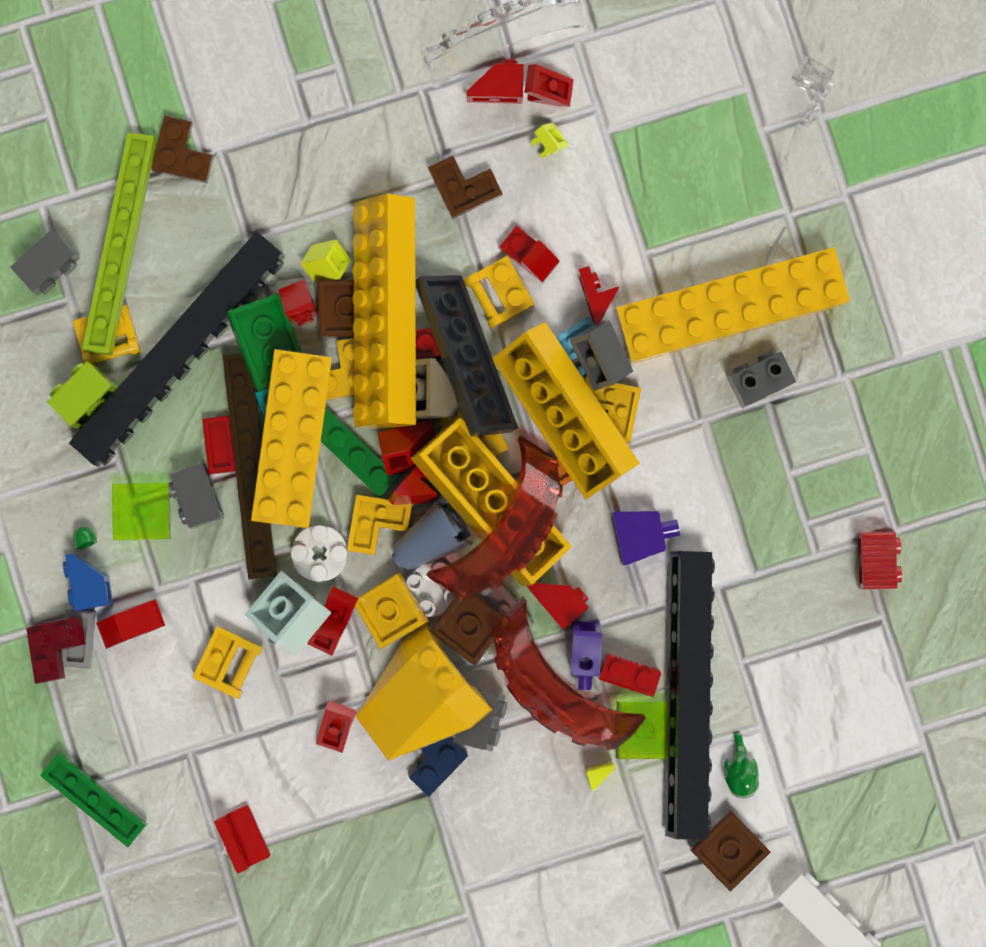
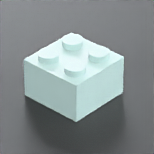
M280 571L245 613V616L273 642L295 657L331 612L300 584L283 571Z

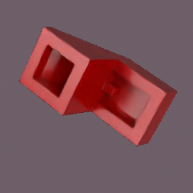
M333 586L324 605L331 614L312 635L307 644L333 656L359 598Z
M156 599L96 622L106 649L166 626Z

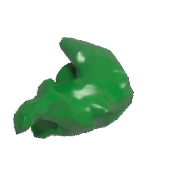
M736 733L734 735L736 749L732 765L729 759L724 761V775L731 794L737 798L745 799L750 798L757 791L759 772L756 760L752 759L749 762V759L746 758L747 749L744 746L742 735Z

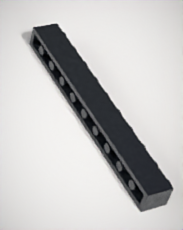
M256 231L72 438L69 444L94 466L100 467L102 464L106 466L116 455L114 450L120 443L126 444L135 432L132 429L139 422L144 423L152 415L153 410L151 408L158 400L163 402L172 392L171 385L177 379L181 381L190 372L191 368L189 365L194 359L200 360L210 348L208 346L209 342L214 337L218 339L224 334L228 328L226 323L229 321L225 312L246 305L245 302L251 295L255 297L265 287L263 281L270 273L274 276L284 265L282 260L285 258L283 253Z
M670 551L665 836L676 840L708 839V831L711 828V818L708 814L709 802L712 797L709 786V774L712 770L709 746L712 743L710 716L713 712V705L710 700V688L713 685L711 659L714 655V648L711 643V631L714 628V618L711 614L712 602L715 596L714 588L712 587V574L715 570L712 552Z

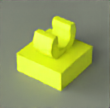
M554 123L545 124L534 132L537 137L531 141L532 146H536L540 142L544 145L545 150L539 155L540 158L561 152L569 146Z

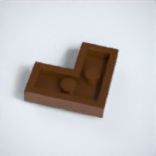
M164 115L151 170L208 184L214 156L187 149L193 126L191 121Z
M454 156L428 167L452 219L503 196L491 168L465 180Z

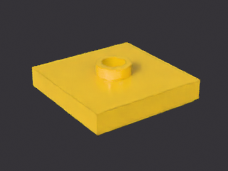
M400 572L359 596L355 606L380 650L429 621Z

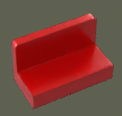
M249 805L223 815L214 821L237 874L270 857V851Z

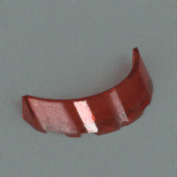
M521 435L517 439L521 451V472L518 485L506 512L498 524L469 553L449 565L429 570L425 575L444 591L461 600L471 599V595L488 588L495 590L504 584L503 579L514 570L520 572L539 551L540 545L547 539L558 514L555 512L558 498H561L563 493V485L559 483L558 467L560 466L556 458Z
M524 597L492 628L491 637H494L497 654L494 661L497 669L503 670L509 682L506 687L523 709H526L537 722L554 734L560 731L571 737L572 743L585 746L588 743L606 746V750H614L630 739L647 718L642 713H624L603 707L585 698L566 684L548 665L534 642L527 620V600Z

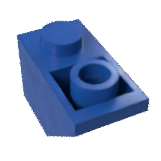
M66 554V561H63V571L65 577L70 580L71 589L67 591L70 606H74L75 611L114 605L109 576L79 555Z

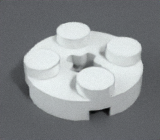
M321 525L309 527L303 530L293 543L291 549L293 565L298 573L308 580L316 582L332 580L346 566L348 557L347 543L343 536L333 528ZM316 546L319 549L323 546L327 549L325 552L327 558L324 561L321 559L315 561L313 559L315 554L313 549Z

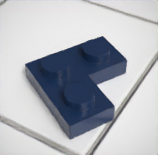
M450 737L421 748L428 757L408 777L428 797L468 757V754L459 745L453 743Z

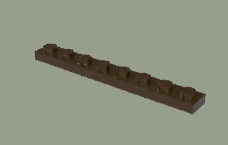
M242 354L222 355L248 580L277 576L272 524L251 521L262 441L258 403L254 394L256 391Z

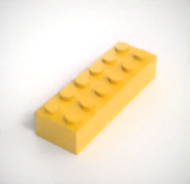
M546 322L526 331L493 357L495 365L585 500L640 464Z
M274 350L251 521L309 528L332 357Z
M461 417L451 421L411 458L521 586L533 585L572 547L477 436L470 437L466 423Z

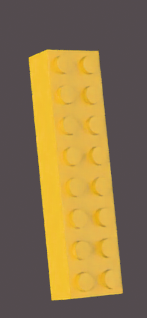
M387 193L354 202L353 416L354 427L386 429L416 425L415 198Z
M832 247L616 307L614 313L630 365L842 307L850 302L836 249Z

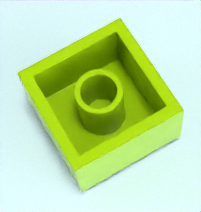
M88 361L85 364H78L70 372L71 378L64 385L62 383L58 384L50 392L51 398L47 401L71 427L81 429L118 388L99 367Z

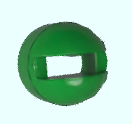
M79 527L74 531L73 543L76 550L86 549L98 542L95 533L88 527Z

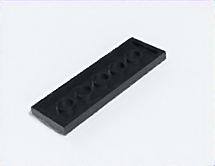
M462 275L420 276L415 280V286L470 437L512 433L518 429V425Z

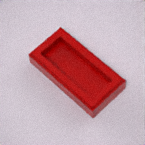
M229 415L203 418L202 423L209 475L236 472Z

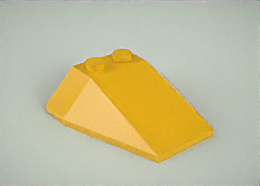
M427 623L418 627L403 640L356 715L358 721L388 761L468 730L493 710L477 688L468 684L440 647L443 644L430 632L431 629Z

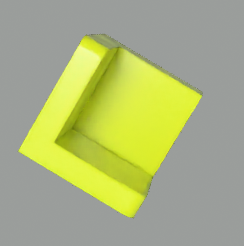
M336 239L312 245L300 264L316 284L317 280L341 279L351 259Z

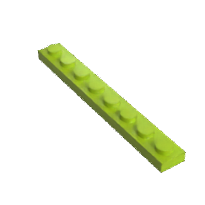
M127 132L82 350L85 352L113 355L157 144L156 137L152 135Z

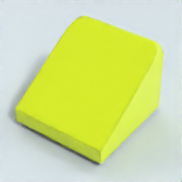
M609 761L585 769L592 792L614 771L615 766L613 762Z

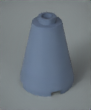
M441 498L437 500L393 546L394 553L392 557L400 568L405 567L407 570L467 549L473 544V541L467 540L471 534L465 522L455 509L451 512L446 507L449 502L446 499Z

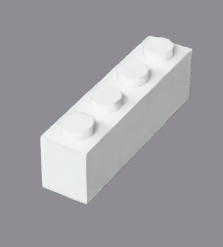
M797 870L774 894L826 947L881 946L870 933L864 936L857 929L861 924L849 912L844 916L837 910L840 904L828 892L823 896L816 889L820 884L808 872L803 876Z

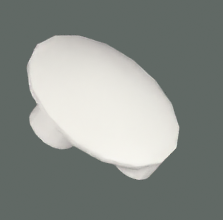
M435 561L416 567L412 570L406 582L426 617L435 618L442 616L462 589L459 576L453 568L442 562Z

